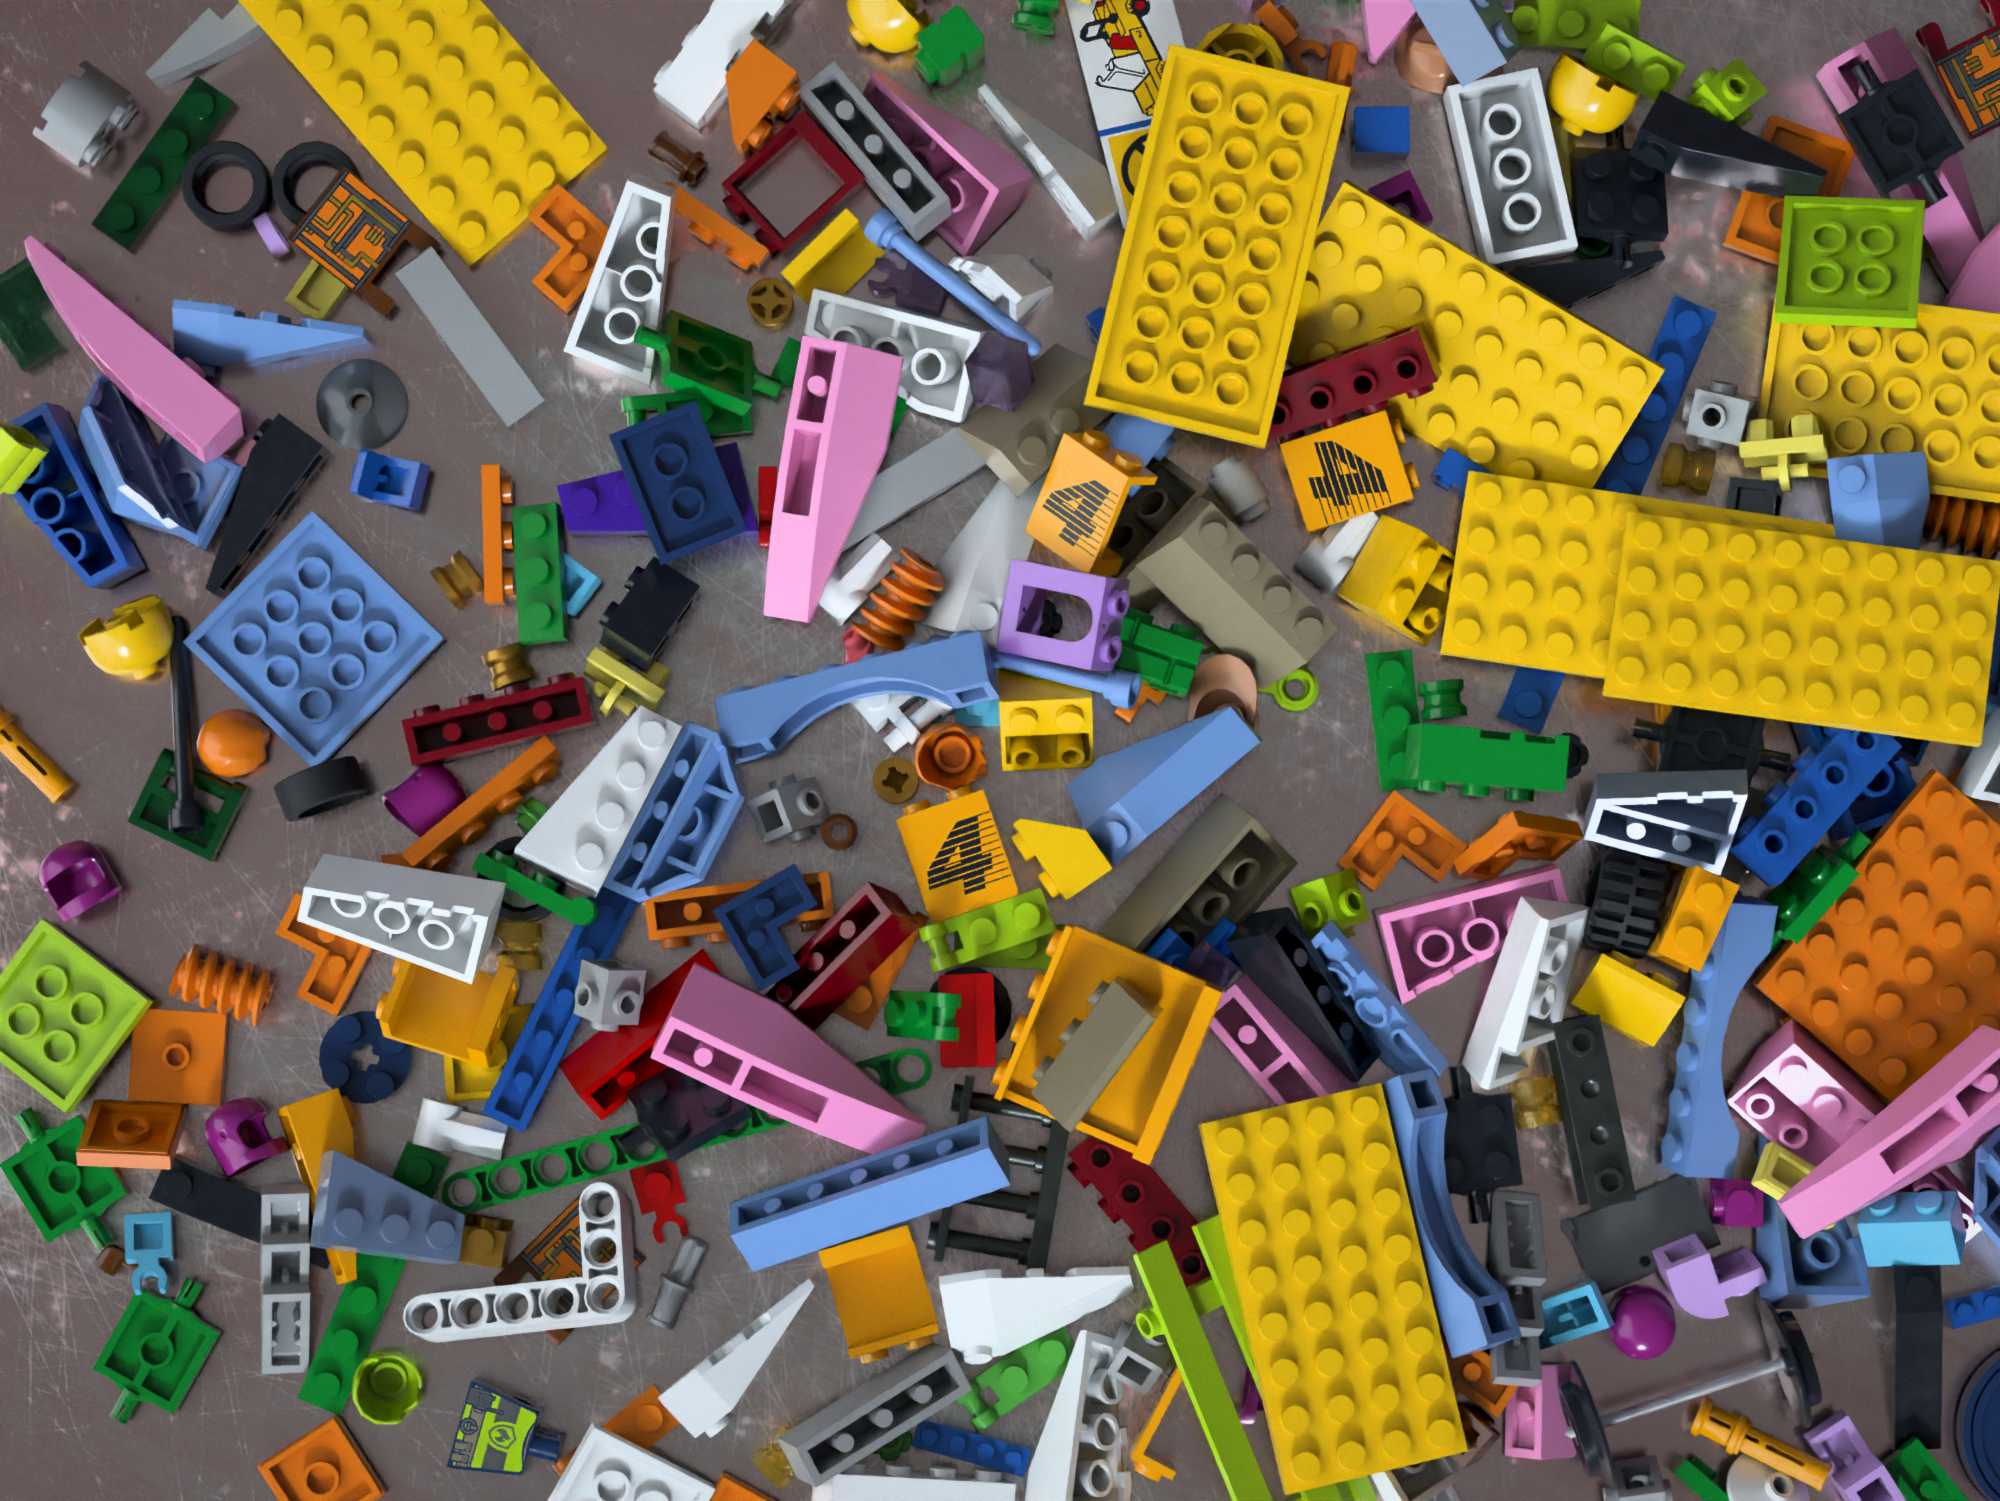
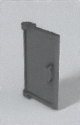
M1677 1174L1635 1192L1637 1199L1635 1201L1599 1207L1574 1219L1568 1218L1561 1221L1563 1232L1566 1233L1569 1242H1573L1588 1278L1596 1282L1601 1295L1658 1272L1659 1270L1652 1252L1656 1248L1694 1233L1706 1250L1721 1245L1697 1191L1699 1186L1695 1177H1684Z

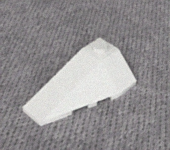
M984 84L978 88V99L1087 243L1120 219L1119 207L1114 195L1109 171L1104 165L988 85Z
M1047 473L1019 498L999 479L935 565L939 570V574L944 579L946 587L942 591L930 590L935 596V603L931 607L920 605L925 611L926 616L921 622L911 621L912 623L948 635L963 630L981 631L990 646L997 648L1011 559L1029 560L1035 538L1027 534L1025 529Z
M1075 1267L1068 1270L1065 1276L1060 1277L1044 1273V1268H1030L1027 1270L1026 1276L1017 1278H1002L1001 1269H986L939 1276L950 1345L957 1361H964L971 1365L987 1363L992 1357L1003 1356L1134 1293L1135 1286L1130 1267Z
M809 1277L669 1386L658 1397L661 1403L694 1438H697L704 1431L711 1438L732 1421L727 1413L735 1407L817 1284L812 1277Z
M1080 1330L1029 1467L1025 1501H1130L1132 1490L1131 1472L1123 1470L1121 1444L1128 1443L1126 1427H1119L1117 1403L1123 1397L1122 1381L1106 1373L1117 1351V1348L1110 1345L1113 1338L1088 1330Z

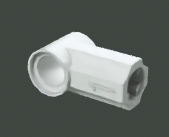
M1374 512L1329 526L1322 536L1318 534L1295 563L1294 567L1330 595L1354 565L1353 559L1366 544L1379 518Z
M875 532L872 533L840 566L835 565L818 604L843 626L870 599L869 594L880 583L881 577H886L893 570L890 567L891 562L900 563L902 559Z
M423 1098L413 1144L453 1153V1150L491 1160H502L508 1142L509 1126L488 1116L463 1111L464 1107Z

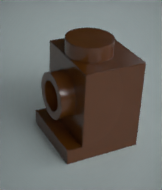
M1460 1401L1457 1403L1468 1451L1450 1456L1464 1469L1479 1462L1499 1439L1501 1434L1493 1427L1495 1421L1484 1409L1477 1405L1471 1407L1468 1403L1464 1404Z

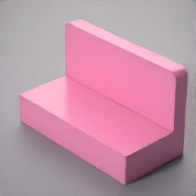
M1569 1363L1541 1364L1542 1381L1537 1387L1519 1386L1505 1407V1456L1538 1460L1575 1457L1576 1450L1570 1437L1564 1435L1568 1427L1557 1389L1558 1385L1569 1381Z

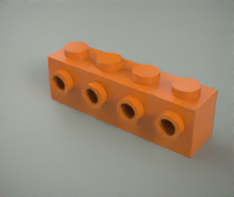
M829 871L801 874L818 905L783 925L799 923L800 932L819 930L827 922L826 920L836 913L832 879ZM767 879L675 890L645 900L649 941H661L662 949L689 946V937L707 935L708 943L730 941L713 910Z

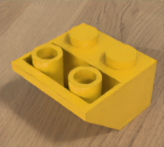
M1382 514L1337 594L1366 615L1426 647L1447 611L1455 555L1422 530Z
M998 668L1002 771L1086 768L1094 763L1092 691Z
M1022 818L1013 823V828L1017 834L1011 837V841L1026 862L1034 857L1044 872L1039 874L1037 878L1052 900L1060 895L1065 903L1113 869L1086 830Z
M1612 950L1611 953L1592 954L1566 1004L1588 1014V1016L1599 1014L1602 1023L1647 1047H1654L1686 998L1675 992L1679 984L1657 972H1653V974L1647 972L1645 976L1635 971L1634 968L1637 962L1615 950Z

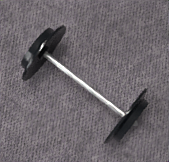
M1765 1297L1760 1298L1761 1322L1772 1361L1599 1417L1592 1395L1577 1362L1570 1360L1569 1381L1558 1385L1557 1389L1568 1427L1564 1435L1572 1439L1586 1475L1589 1478L1601 1475L1613 1491L1618 1490L1617 1474L1603 1428L1774 1372L1778 1374L1784 1393L1799 1423L1804 1428H1810L1812 1421L1811 1407L1822 1402V1392L1812 1358L1814 1353L1810 1352L1805 1336L1793 1313L1789 1310L1778 1313L1769 1299Z

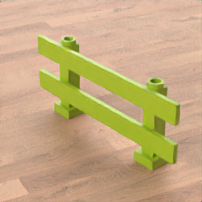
M1217 1214L1192 1226L1211 1276L1187 1288L1167 1240L1156 1243L1132 1255L1152 1302V1305L1140 1310V1313L1136 1315V1324L1140 1333L1147 1339L1165 1334L1232 1501H1273L1198 1318L1224 1306L1261 1396L1220 1216ZM1367 1475L1301 1491L1283 1501L1378 1500Z

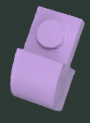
M1694 1233L1652 1250L1660 1276L1678 1304L1688 1313L1700 1318L1715 1319L1728 1316L1729 1312L1725 1299L1732 1296L1746 1295L1755 1287L1767 1283L1763 1267L1748 1247L1711 1261L1709 1252Z
M1842 1409L1803 1435L1816 1457L1823 1462L1833 1465L1828 1479L1844 1501H1906L1883 1463L1870 1452L1849 1416Z

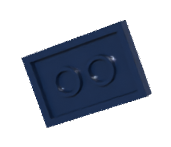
M696 400L609 435L661 565L748 531Z

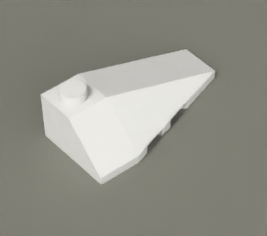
M1020 254L954 257L948 263L950 270L1021 326L1053 292L1054 284L1049 281L1052 273L1035 257L1027 261Z
M813 288L804 334L809 337L847 342L903 357L904 364L898 395L918 412L959 423L965 421L990 377L1000 333L948 318L818 288Z

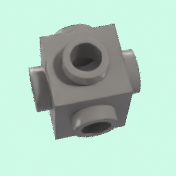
M1711 380L1710 387L1704 385L1696 388L1695 395L1689 394L1687 396L1682 420L1688 422L1686 434L1698 436L1697 444L1709 448L1724 449L1725 443L1739 446V442H1745L1747 423L1749 420H1753L1758 398L1737 393L1738 385ZM1715 409L1720 412V421L1714 415Z
M795 774L779 778L768 783L770 791L748 800L763 844L785 837L789 838L791 844L817 835L814 827L822 824L830 816L815 776L800 781L796 780Z
M582 959L578 986L575 990L573 1014L590 1020L591 1027L601 1031L615 1032L618 1031L619 1025H638L640 1009L644 1000L643 990L646 970L619 959Z
M1136 1319L1132 1325L1123 1321L1110 1344L1117 1348V1351L1106 1373L1147 1395L1160 1374L1166 1378L1170 1375L1176 1361L1165 1334L1147 1339L1140 1333Z
M1656 1455L1613 1461L1618 1479V1490L1613 1491L1610 1487L1603 1488L1604 1501H1673L1669 1479H1662Z

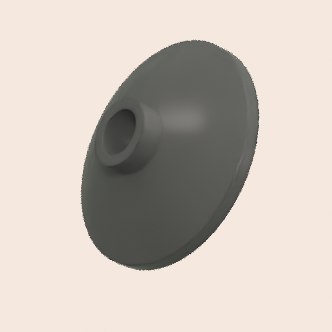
M354 359L336 366L326 375L317 393L316 411L322 428L335 442L349 449L370 450L388 443L401 430L408 412V398L402 381L389 367L375 360ZM358 394L366 395L368 399V404L363 410H355L352 407V399Z

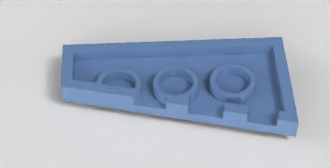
M1330 919L1311 939V942L1381 1052L1379 1058L1398 1075L1433 1068L1436 1078H1438L1450 1064L1449 1061Z

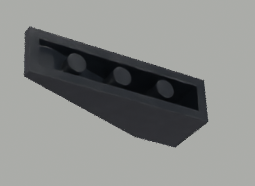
M1663 90L1660 91L1642 123L1629 153V156L1642 161L1645 165L1656 168L1671 176L1785 198V195L1816 196L1828 172Z
M1658 250L1631 254L1633 264L1627 269H1622V264L1619 269L1614 268L1612 265L1613 256L1517 268L1507 274L1561 306L1570 309L1659 266L1666 258L1663 251Z
M278 413L274 420L267 418L253 436V440L257 443L251 449L205 587L209 592L220 598L329 453L325 446L280 413Z
M1290 907L1250 913L1226 941L1252 982L1352 1083L1359 1082L1381 1052Z
M175 1154L171 1170L161 1169L149 1199L261 1244L260 1189L232 1177L226 1178L225 1174L179 1154ZM309 1211V1241L311 1239L314 1217L311 1211ZM310 1247L309 1263L327 1270L330 1262L325 1249Z
M1940 1265L1883 1266L1893 1450L1896 1451L1912 1436L1918 1438L1926 1449H1941L1943 1337Z

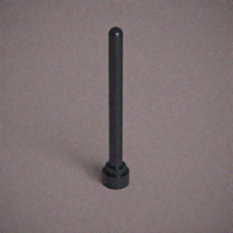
M174 615L171 617L174 624V641L169 652L176 801L171 803L172 810L167 812L169 832L191 834L202 832L206 829L205 810L201 809L200 802L195 800L189 660L188 647L183 643L187 638V622L183 616Z

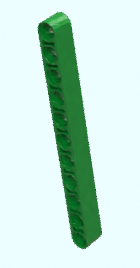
M906 1048L854 1063L860 1069L865 1067L874 1069L880 1077V1086L891 1095H897L924 1086L930 1079L933 1071L929 1056L923 1050L917 1048ZM907 1055L918 1056L925 1065L924 1075L916 1082L905 1081L898 1072L900 1061ZM746 1103L752 1117L745 1120L740 1130H728L697 1149L792 1123L784 1119L772 1118L766 1111ZM637 1122L456 1172L443 1182L441 1199L444 1205L460 1213H469L667 1157L657 1146L647 1156L639 1155L634 1150L627 1152L626 1155L623 1153L615 1137L639 1125ZM593 1142H602L610 1150V1161L603 1168L592 1166L587 1159L588 1147ZM550 1154L559 1155L566 1164L565 1174L559 1180L547 1178L542 1171L543 1160ZM506 1166L515 1168L521 1176L519 1188L512 1193L502 1190L498 1184V1174ZM460 1179L469 1180L476 1189L475 1199L469 1205L460 1204L453 1196L454 1184Z

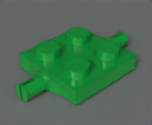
M670 309L662 320V333L640 324L634 334V343L654 349L660 354L662 360L661 384L671 387L677 392L686 393L709 402L718 408L744 416L752 406V389L770 395L773 398L778 395L781 389V379L761 373L756 368L752 359L751 341Z
M1858 829L1855 830L1839 850L1831 851L1824 844H1821L1817 849H1811L1796 866L1797 872L1786 884L1782 883L1776 886L1767 896L1765 901L1778 906L1771 951L1765 957V961L1768 960L1767 958L1783 940H1792L1798 944L1860 875L1854 869L1853 862L1872 841Z
M29 1107L22 1111L23 1113H19L14 1117L29 1140L18 1153L2 1162L0 1167L47 1243L53 1242L70 1230L84 1228L98 1251L114 1241L99 1217L104 1214L111 1204L130 1192L114 1167L77 1166L76 1151L86 1125L82 1114L73 1117L59 1127L45 1130L32 1110L33 1108Z
M187 1276L175 1300L161 1298L142 1287V1295L134 1293L92 1368L111 1379L119 1390L122 1391L112 1412L109 1414L112 1419L115 1420L119 1417L117 1422L126 1425L138 1401L153 1403L171 1414L177 1412L222 1332L199 1319L195 1312L191 1310L193 1303L204 1287L201 1282H195L194 1278Z

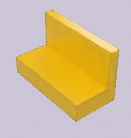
M846 208L781 272L783 280L810 306L813 288L845 295L886 255V252L864 236V230L860 227L859 220Z

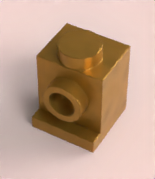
M467 1213L458 1263L497 1269L506 1267L514 1220Z

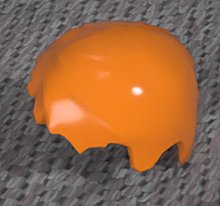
M227 709L218 712L207 719L199 731L196 747L200 761L213 775L226 778L245 775L255 770L264 762L267 755L265 745L270 740L271 727L253 713L245 710Z
M941 722L932 724L916 742L914 764L917 774L925 783L945 790H955L976 781L980 776L987 775V758L981 751L983 742L980 736L973 729L962 723Z

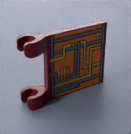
M1979 0L1983 12L1994 27L1948 50L1937 23L1930 22L1915 32L1918 44L1929 58L1970 141L2000 126V0Z

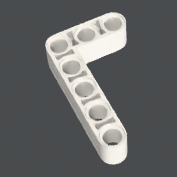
M603 1182L590 1184L583 1190L579 1199L583 1277L422 1294L415 1296L407 1303L403 1314L405 1326L413 1334L429 1342L439 1343L625 1321L632 1315L636 1307L632 1217L629 1200L616 1188ZM612 1196L614 1205L611 1212L604 1217H597L596 1209L599 1201L605 1197ZM615 1242L616 1254L614 1258L607 1263H600L599 1252L606 1243ZM617 1288L619 1292L618 1302L614 1307L604 1310L601 1304L604 1293L609 1289ZM566 1293H572L574 1298L573 1306L567 1313L559 1315L556 1309L559 1298ZM521 1298H527L528 1310L526 1314L514 1320L511 1314L514 1303ZM481 1303L483 1314L480 1320L469 1325L467 1322L468 1310L474 1304ZM436 1308L438 1318L435 1325L424 1330L422 1318L425 1312Z

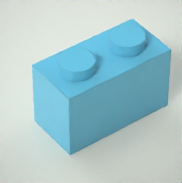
M1928 1190L1924 1192L1891 1193L1860 1210L1857 1226L1868 1267L1961 1264L1967 1232L1957 1191Z

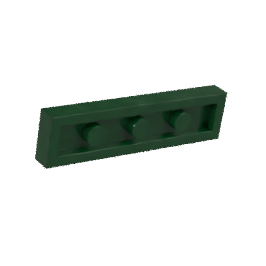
M196 75L91 225L132 253L180 186L182 171L190 156L203 145L211 142L237 104Z

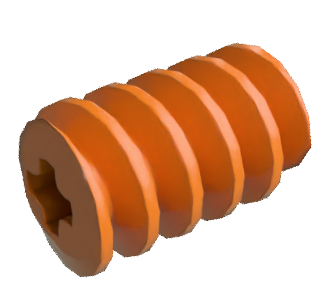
M1930 493L1931 499L1923 528L1925 526L1930 527L1931 542L1934 543L1945 532L1947 533V547L1950 549L1962 538L1965 540V554L1967 555L1978 544L1982 546V559H1989L1995 550L2000 552L1999 503L1991 502L1983 511V501L1970 499L1966 504V498L1950 496L1948 499V496Z
M904 546L901 547L900 551L908 560L906 565L894 561L890 564V567L898 576L896 580L887 577H881L879 580L888 591L886 595L871 592L869 595L877 605V608L873 610L861 607L859 610L867 620V623L863 625L851 622L854 629L864 638L882 648L896 652L903 650L905 647V642L900 635L911 637L915 632V627L910 620L921 622L925 618V611L920 605L931 607L935 603V596L930 590L942 591L946 587L944 579L934 565Z
M195 944L181 958L170 984L169 996L174 997L182 988L183 1001L191 1003L199 995L200 1007L209 1009L217 1000V1011L219 1014L226 1015L234 1007L235 1019L239 1021H244L252 1012V1024L258 1027L267 1012L272 997L273 984H270V969L265 968L256 979L252 977L253 963L247 962L240 972H236L235 957L230 956L222 966L217 965L218 951L212 950L207 958L202 960L200 959V945Z

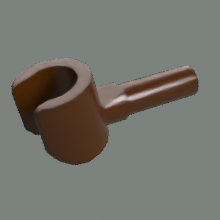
M116 1244L105 1246L95 1261V1265L99 1269L113 1277L122 1265L133 1271L139 1267V1264H127L125 1250Z

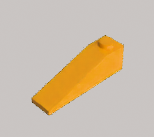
M338 1088L276 1110L288 1145L291 1148L290 1151L302 1184H308L309 1205L313 1216L322 1154L334 1149L354 1159V1131L351 1123L355 1121L354 1111L347 1096L341 1097ZM325 1249L337 1285L357 1279L356 1253Z

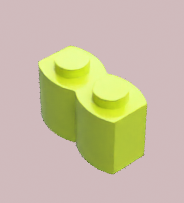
M1 420L0 495L3 492L14 495L47 455L49 449L24 427L12 422L7 424Z

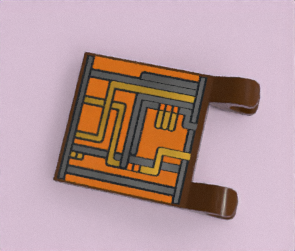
M345 166L341 168L286 237L383 315L391 311L395 301L371 281L401 243L406 240L420 253L429 246H432L437 253L441 246L435 238L416 225Z
M581 1194L494 1277L493 1282L496 1286L516 1284L527 1272L537 1281L583 1277L579 1199ZM596 1209L597 1217H604V1215L598 1209ZM615 1242L606 1243L599 1252L600 1263H607L614 1258L616 1254ZM633 1246L634 1268L636 1270L646 1258ZM612 1288V1289H609L608 1291H606V1292L604 1293L603 1297H602V1302H603L616 1288ZM566 1293L558 1300V1303L566 1310L565 1313L573 1306L574 1298L572 1293ZM576 1328L547 1330L545 1335L552 1344L559 1345Z

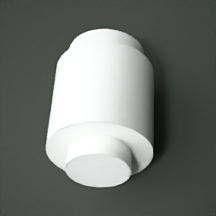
M1233 454L1211 469L1215 477L1208 481L1210 487L1219 501L1236 517L1241 526L1272 507L1266 497L1270 493L1247 457L1238 462Z

